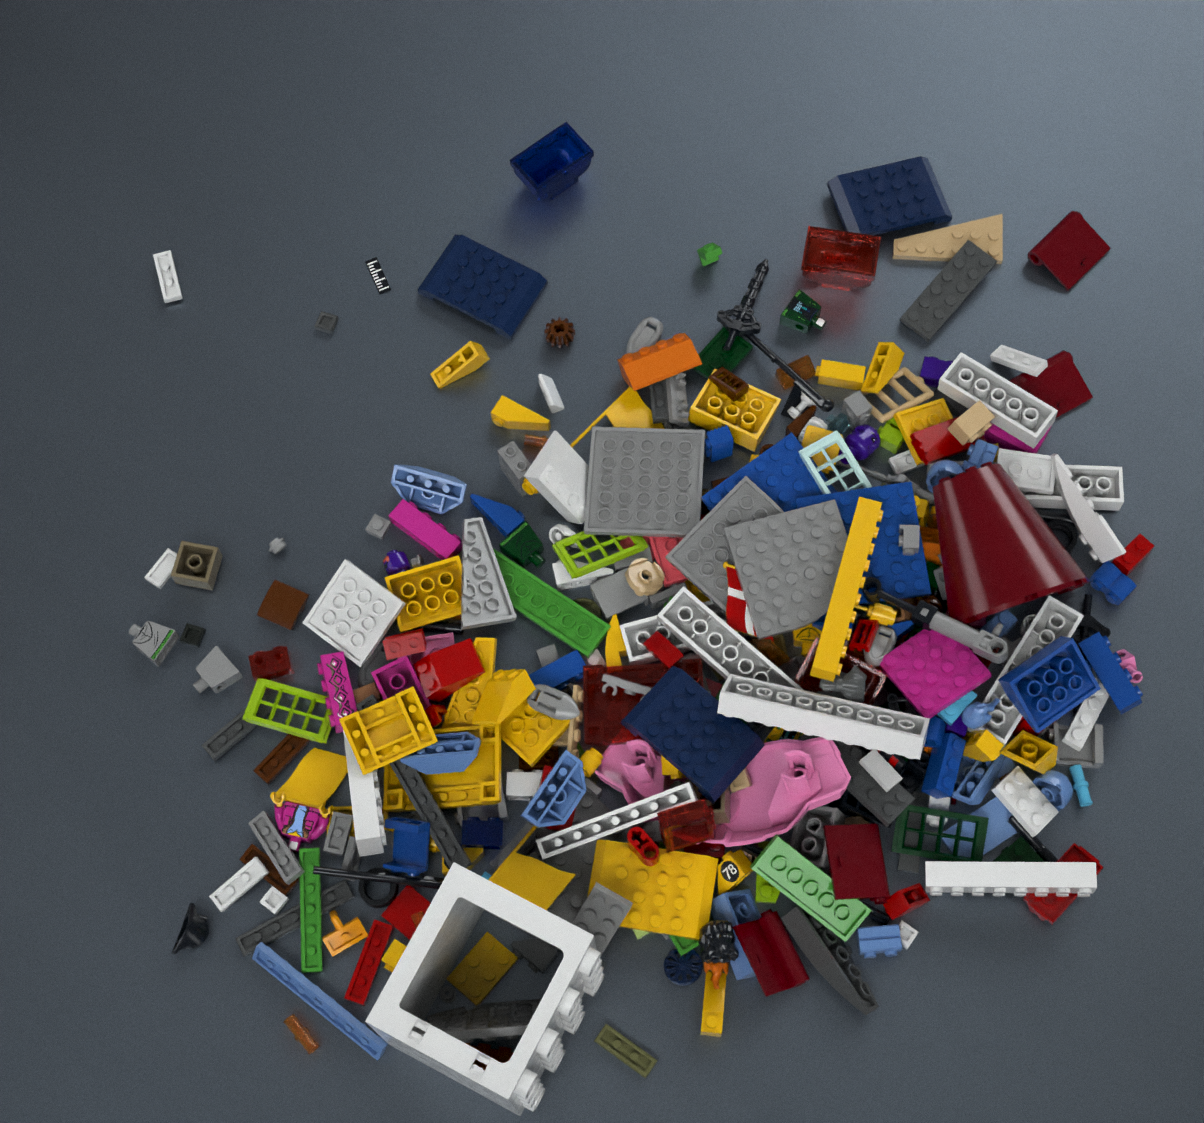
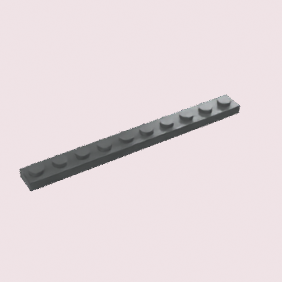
M372 694L356 706L361 711L379 702L375 695ZM400 759L390 763L422 821L430 822V835L449 868H451L453 862L464 868L472 865L419 771L402 763Z

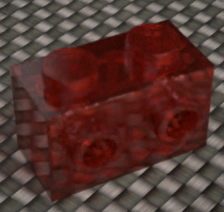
M276 646L270 651H257L253 655L248 656L255 682H257L258 678L272 680L295 674L287 646Z

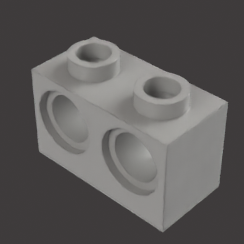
M858 390L844 399L841 417L853 431L857 426L869 425L873 407Z

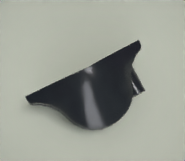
M192 902L189 904L180 933L171 954L173 955L182 949H193L200 946L208 937L207 916L197 913L195 904Z

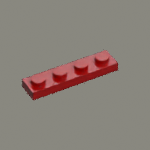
M374 919L344 999L365 1006L394 926Z

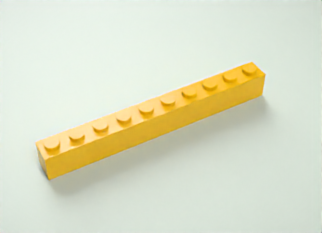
M863 497L858 498L810 676L834 682L835 675L840 676L843 664L839 663L840 657H845L847 646H844L845 640L849 641L852 629L848 627L850 622L854 623L857 611H853L854 605L858 606L861 594H858V590L864 587L866 577L862 575L863 571L868 572L870 560H867L868 554L872 555L875 544L871 542L872 538L876 539L879 527L876 526V523L882 520L884 512L880 510L882 502Z

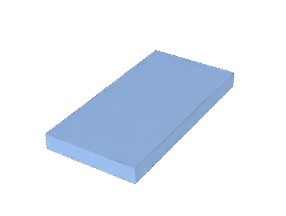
M997 797L970 814L989 818L983 856L1018 833L1007 821L1012 814ZM963 821L960 836L974 838L976 823ZM957 823L943 833L956 835ZM942 837V842L950 853L953 854L955 839ZM960 840L957 855L971 857L973 842Z

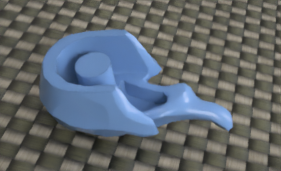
M995 698L991 703H980L977 701L967 706L961 717L963 723L971 729L984 726L992 717L988 712H992L1000 700Z

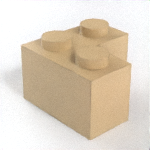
M979 400L959 416L948 427V430L962 445H965L967 442L972 443L980 439L992 426L990 422L995 416Z

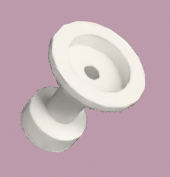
M802 391L801 402L796 407L791 406L787 410L794 420L801 415V412L807 406L815 405L817 407Z

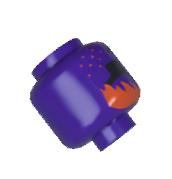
M389 551L383 559V565L388 576L410 570L411 568L406 554L401 551Z

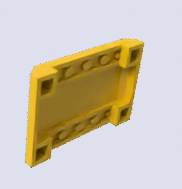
M501 723L433 729L435 734L469 732L481 740L477 757L464 772L429 775L419 772L440 809L495 805L502 802ZM385 765L383 810L386 812L416 811L391 765Z
M597 840L588 895L597 882L633 903L619 927L699 941L700 929L710 920L718 858L659 848L658 863L654 866H646L629 848L628 843ZM647 851L644 855L652 858L655 856V853Z

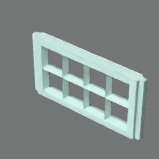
M837 430L798 451L823 494H830L831 492L827 486L837 480L841 482L845 491L856 490L861 486L864 488L872 487ZM837 443L842 454L831 460L825 449ZM822 451L828 462L816 468L810 457ZM845 457L852 468L839 474L834 463ZM831 466L836 476L824 482L819 471ZM855 472L860 482L848 488L842 478Z

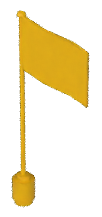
M629 386L570 446L573 448L605 415L613 427L665 428L662 423L653 424L652 411L642 401L637 391H633ZM526 478L523 480L522 488L526 493L533 495L539 492Z
M313 748L303 757L290 778L276 792V797L281 800V794L284 792L286 794L284 801L319 809L320 805L325 803L335 793L347 775L346 756ZM272 792V793L270 794V798H271V799H272V796H273V794H274L275 792ZM384 827V830L394 832V829ZM430 835L429 851L437 853L439 849Z
M594 748L586 750L579 758L583 762L585 777L590 778L602 763V754ZM533 826L488 880L548 910L576 874L558 870L536 858L516 853L536 830L537 827Z

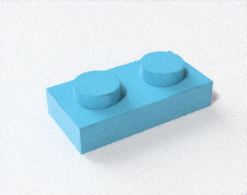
M970 691L937 715L951 726L978 695Z

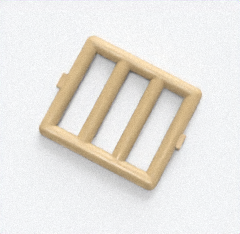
M903 367L894 374L887 384L893 387L908 402L898 406L888 395L880 390L879 393L874 394L891 411L882 414L871 404L873 407L871 414L879 422L884 423L892 419L896 412L912 408L932 398L934 392L924 384L922 377L915 376L908 368ZM905 376L923 394L914 397L896 379Z

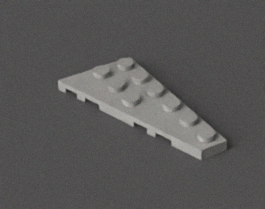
M483 518L464 519L462 523L461 630L515 621L517 616Z

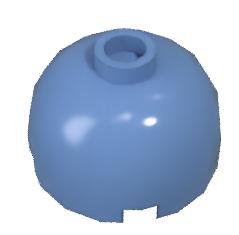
M938 461L930 467L927 473V488L933 493V487L940 484L938 480L948 476L953 478L964 471L954 461Z
M1049 770L1044 774L1040 773L1032 781L1058 811L1063 809L1072 799L1073 788L1071 782L1066 775L1058 771Z

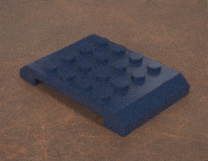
M922 156L837 175L827 183L850 245L867 241L868 237L929 222H933L936 225L952 220V214L928 158Z
M454 235L418 288V293L433 301L437 299L494 328L496 333L511 340L548 282L540 273L464 235Z
M672 666L621 721V724L633 735H639L692 781L699 788V793L714 804L765 745L761 738L739 718L726 717L723 714L717 713L719 701L685 671Z

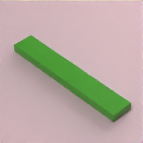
M320 847L299 849V864L305 872L300 876L301 973L323 972L321 875L313 874L314 866L321 867Z

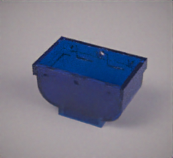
M565 122L510 159V165L514 169L515 175L539 201L547 198L552 200L578 182V177L590 166L594 151Z

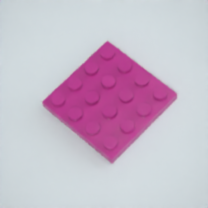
M923 629L883 656L884 658L879 666L921 717L932 718L992 677L991 672L969 647L932 629L931 631Z

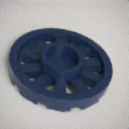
M676 949L670 951L664 961L666 977L672 983L680 986L690 985L697 981L703 970L699 954L695 950H691L685 958L683 955L679 959L675 955L678 953ZM691 970H696L698 972L697 974H694ZM689 974V976L691 977V979L688 980L687 977H686V975ZM680 975L683 977L681 981L678 980Z

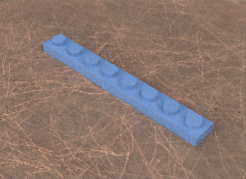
M263 942L256 946L252 957L255 962L377 1061L383 1056L388 1044L382 1037L376 1035L367 1025L361 1023L332 997H329L301 972L293 968L285 959L277 955L272 948L266 946Z

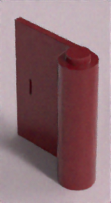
M1070 211L1028 252V258L1037 266L1043 264L1068 291L1111 248L1086 222L1080 212Z
M1065 350L1046 359L1048 367L1037 377L1023 372L1008 380L1058 410L1056 418L1093 398L1073 362V356Z
M878 824L823 826L834 899L870 898V901H873L875 905L887 903V900L891 897Z
M769 909L760 914V919L733 927L766 997L798 987L810 980L777 911L773 912L772 909Z

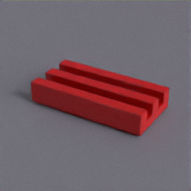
M859 619L849 644L850 651H854L855 648L860 652L862 649H865V652L870 651L879 628L878 620ZM864 624H866V627H865V629H864L863 632H862V637H861V639H860V642L857 643V641H858V639H859V636H860V634H861V631H862V629H863V626H864Z

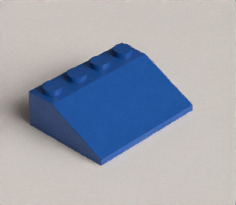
M1060 636L998 679L1007 697L1035 733H1039L1101 689L1074 639Z

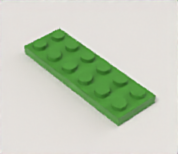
M777 834L750 865L753 871L845 942L872 911L870 907L859 899L835 900L831 877Z

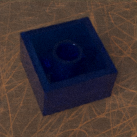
M467 817V820H462L461 845L463 848L504 849V821H501L498 817H488V821H482L480 817Z

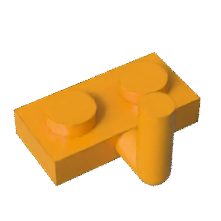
M332 910L329 916L336 929L322 937V940L333 957L366 938L368 933L358 917L343 925L338 913Z

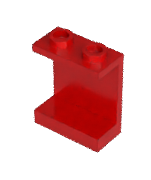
M423 628L387 636L385 640H382L387 660L424 652L427 649Z

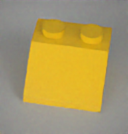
M1022 730L1001 750V754L1044 774L1056 765L1058 746Z

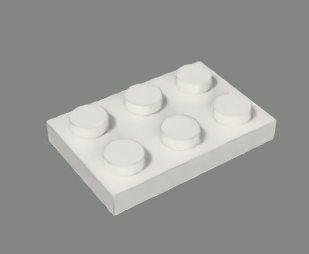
M998 449L996 464H1001L1020 490L1052 495L1055 474L1051 456Z
M1019 766L1011 770L991 790L1032 838L1059 813Z

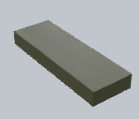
M605 1024L594 1040L595 1043L645 1079L658 1061L608 1024Z

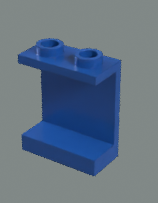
M402 817L386 819L385 828L394 829L393 861L384 863L383 868L391 869L392 873L407 872L408 876H419L420 873L428 871L430 822Z

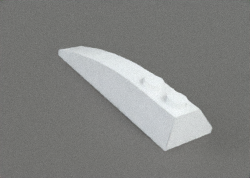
M1052 454L1054 474L1061 497L1069 516L1080 533L1078 538L1083 545H1088L1090 548L1089 554L1092 559L1104 563L1126 553V550L1103 516L1093 511L1095 509L1093 502L1087 496L1082 495L1084 493L1082 487L1076 480H1072L1071 477L1073 475L1058 454Z

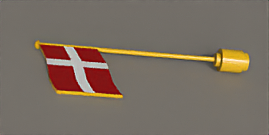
M728 561L723 563V568L727 571L728 581L727 624L736 631L757 637L735 566L728 564ZM877 602L873 605L870 604L868 608L854 605V608L866 611V616H869V620H878L881 625L893 626L897 611L893 610V607ZM773 636L764 638V640L774 642Z

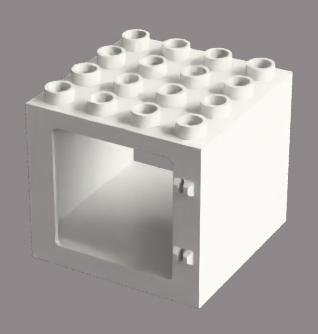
M453 862L365 1022L389 1045L521 1116L524 1108L534 1112L538 1107L545 1092L543 1084L540 1083L544 1070L547 1069L552 1073H555L566 1051L563 1049L564 1045L561 1044V1037L566 1030L574 1035L585 1015V1011H583L584 1006L581 1004L584 993L594 997L603 981L605 974L602 973L604 967L601 966L603 961L600 959L601 952L596 949L593 934ZM484 910L561 950L564 954L563 960L510 1060L505 1063L493 1059L421 1020L426 1018ZM414 1026L425 1031L423 1037L417 1032L412 1031ZM475 1060L487 1065L486 1069L483 1070V1068L475 1065Z

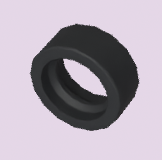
M1064 520L1049 521L1047 525L1051 530H1060L1068 536L1069 543L1065 549L1070 554L1077 543L1075 528Z
M373 868L367 871L393 876L390 871L384 868ZM359 881L358 891L360 897L370 907H387L398 895V884L390 883V892L385 898L381 900L372 899L366 890L369 881Z

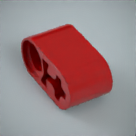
M631 828L627 833L629 848L644 865H656L659 861L658 846L642 828ZM633 837L637 839L640 837V842L638 840L633 841ZM647 851H653L655 856L648 858L644 854Z

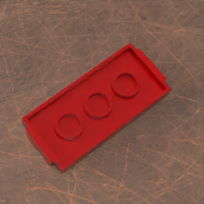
M958 417L919 430L910 435L911 443L925 466L965 452L971 444L975 445L976 440L962 445L949 432L948 427ZM983 435V436L980 438V440H983V441L986 442V439L984 438V435Z
M1075 843L1057 861L1096 862V874L1098 875L1103 870V866L1099 863L1098 859L1081 845L1077 846ZM1027 893L1023 901L1027 903L1029 911L1035 913L1041 921L1047 920L1053 925L1078 896L1077 893H1070L1068 897H1057L1056 893H1048L1046 897H1037L1035 893Z

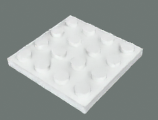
M345 559L303 621V624L338 651H343L344 655L359 667H362L406 603L349 560Z

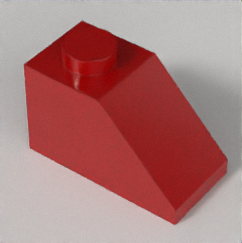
M917 883L898 890L890 896L891 898L883 906L886 913L894 920L931 900L922 885Z

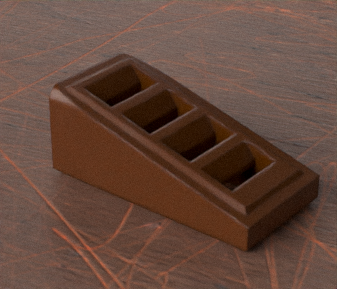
M723 367L709 376V379L733 402L748 392L749 385Z
M812 405L786 427L785 435L787 436L792 432L798 440V436L805 425L815 416L817 407Z

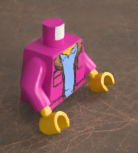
M276 792L273 794L272 801L275 804L276 824L283 837L290 839L288 846L291 851L299 852L301 842L311 844L313 840H317L326 832L330 819L329 814L334 810L333 805L329 807L328 811L325 809L326 802L320 805L319 809L286 801L284 805L282 802L285 800L286 794L284 792L281 794V800L276 797Z

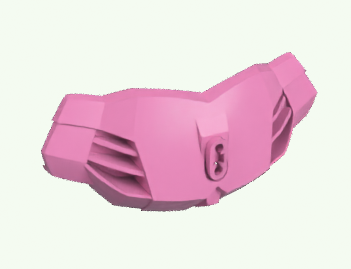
M625 727L613 738L614 741L602 754L601 765L598 767V770H595V774L601 781L623 793L628 805L669 790L670 785L674 781L685 783V779H688H671L670 775H662L661 754L639 735H633ZM817 737L804 741L781 739L764 743L765 746L746 766L752 786L730 794V823L689 826L682 829L679 823L675 824L671 812L647 820L644 823L658 820L661 833L696 845L706 842L733 847L762 842L770 837H774L776 834L780 835L791 830L809 810L840 799L848 787L851 776L833 740Z

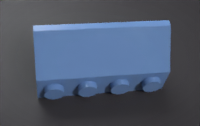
M750 889L726 892L712 900L711 915L713 919L728 920L732 923L733 927L761 918ZM733 930L735 937L734 948L739 954L735 961H730L733 973L737 980L756 976Z

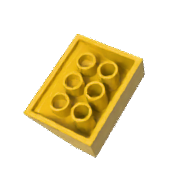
M708 378L690 407L688 421L708 431H714L718 427L721 428L727 425L734 443L755 452L782 399L748 384V392L733 402Z
M459 555L384 577L388 590L406 603L396 618L401 633L461 615L462 564Z

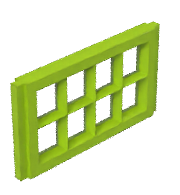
M584 531L555 542L552 548L573 579L642 552L648 548V544L642 536L621 535L618 537L609 535L611 540L600 543L596 535L584 534ZM592 537L596 546L585 549L580 541ZM630 537L635 545L623 549L619 541ZM577 543L581 552L570 556L565 547ZM615 543L619 552L609 556L603 547ZM600 549L605 558L593 562L589 553ZM585 556L590 564L578 568L574 559Z
M264 678L257 679L242 720L319 743H327L332 729L329 722L330 709H326L324 718L312 715L315 703L325 704L327 696ZM266 688L278 691L274 703L262 700ZM283 692L295 695L291 708L278 705ZM299 697L311 700L307 713L295 710ZM260 703L272 707L268 720L256 716ZM277 708L289 711L285 724L272 721ZM293 713L306 716L301 729L289 726ZM310 718L322 721L318 734L306 731Z

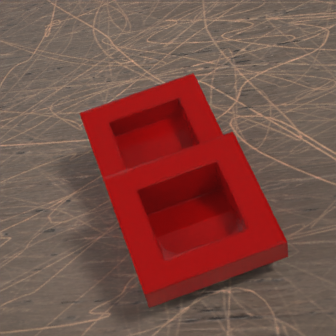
M658 631L643 643V646L669 670L684 658V655Z

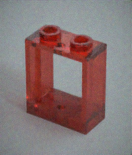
M705 798L657 813L661 837L667 853L714 839L713 830L716 829L713 818L715 816L712 806H707ZM704 820V822H702V823H698V824H695V825H692V826H689V827H685V828H682V829H679V830H676V831H672V829H676V828H679V827H682V826H685V825H689V824H692V823H695V822Z

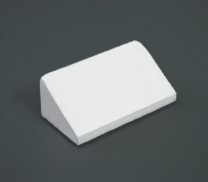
M539 374V385L551 413L564 410V405L553 379Z

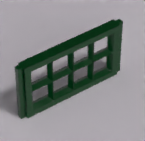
M909 805L896 818L891 852L949 862H982L989 818ZM909 812L922 814L920 829L907 827ZM927 815L940 817L938 832L925 830ZM945 818L958 820L956 835L943 833ZM963 821L976 823L974 838L960 836ZM906 831L919 833L917 848L904 846ZM924 834L937 836L935 851L922 849ZM942 837L955 839L953 854L940 852ZM960 840L973 842L971 857L957 855Z

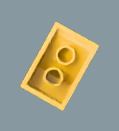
M500 669L493 673V677L485 686L471 721L472 724H500L536 689L525 669Z

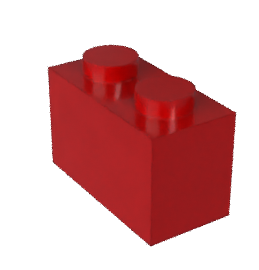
M1140 533L1124 548L1126 553L1114 558L1112 563L1123 574L1128 576L1151 553L1155 546Z

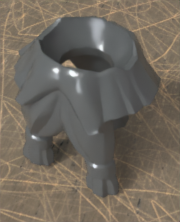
M855 665L850 672H841L840 676L835 675L834 682L821 679L819 687L822 691L817 693L863 703L865 700V681L867 675Z

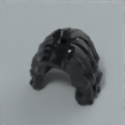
M718 919L710 921L700 929L698 942L704 962L714 964L720 962L724 964L731 960L735 961L739 957L737 950L734 948L733 925L728 920Z

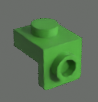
M713 242L697 249L703 266L719 260L718 256L723 254L721 247Z

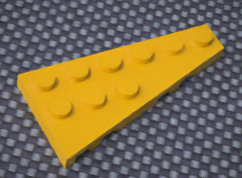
M475 638L473 644L485 669V673L453 693L441 729L477 726L473 725L471 721L485 686L493 677V673H495L496 638Z

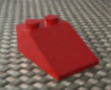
M471 638L430 653L413 664L426 698L437 702L442 701L485 673Z

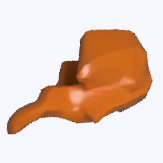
M703 962L704 972L707 973L709 970L712 972L710 980L713 982L714 989H720L719 979L723 969L725 974H728V962L724 964L720 962L715 964Z

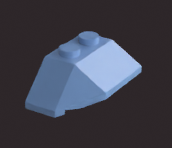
M395 464L391 478V484L402 499L407 502H413L420 509L441 515L463 503L467 487L466 483L454 476L419 466Z
M469 732L435 734L438 742L401 758L400 761L425 775L464 772L477 757L481 740Z
M1000 754L994 761L981 762L962 755L952 798L969 805L980 804L997 779L1005 756Z
M565 750L527 804L521 817L537 828L564 825L586 793L583 762Z

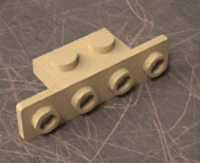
M573 685L572 698L578 705L580 715L570 719L569 728L553 746L567 747V751L579 759L577 743L581 739L579 722L583 718L581 702H584L585 694L579 685Z

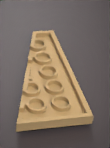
M1003 214L894 239L893 259L949 262L967 240H970L997 260L996 264H1002Z

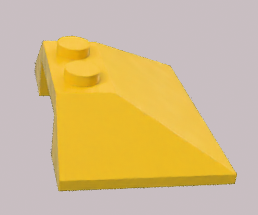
M414 686L361 711H356L339 719L363 775L438 742Z

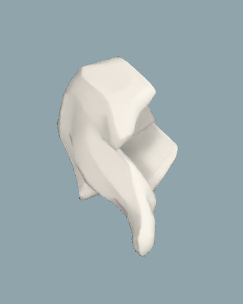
M557 524L550 529L549 538L555 544V542L576 533L567 525ZM577 543L570 545V547L578 548L580 550Z

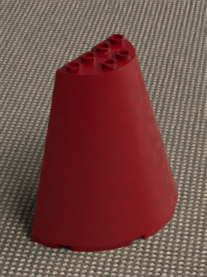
M987 462L980 465L981 468H976V466L967 468L965 472L959 473L953 478L948 476L938 480L940 484L933 487L949 617L969 625L989 615L1002 612L1017 605L1057 592L1059 595L1067 593L1089 583L1088 577L1001 464Z

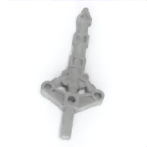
M840 460L836 462L839 466L852 468L850 464H844ZM860 466L865 475L881 482H886L888 485L911 481L906 475L901 473L898 476L889 474L886 476ZM912 482L914 495L934 501L932 492L921 489L919 484Z

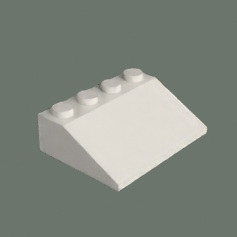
M553 431L524 477L567 522L584 523L589 465L557 431Z

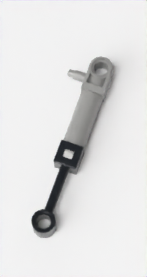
M869 577L865 579L862 592L865 600L868 602L876 603L883 599L912 613L913 624L928 631L932 629L971 648L973 653L993 663H1002L1007 659V643L999 637L1003 624L998 623L991 633L983 629L978 631L939 612L937 607L922 600L919 601L917 606H913L885 592L877 578ZM870 588H877L875 592H868ZM995 648H1001L1003 650L1000 653L992 652V650Z

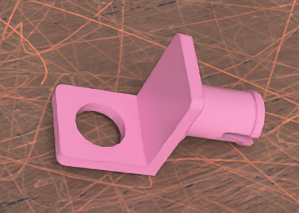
M1125 649L1116 651L1118 655H1125L1120 658L1122 662L1119 664L1123 670L1127 668L1133 678L1130 682H1141L1143 676L1137 670L1134 655Z

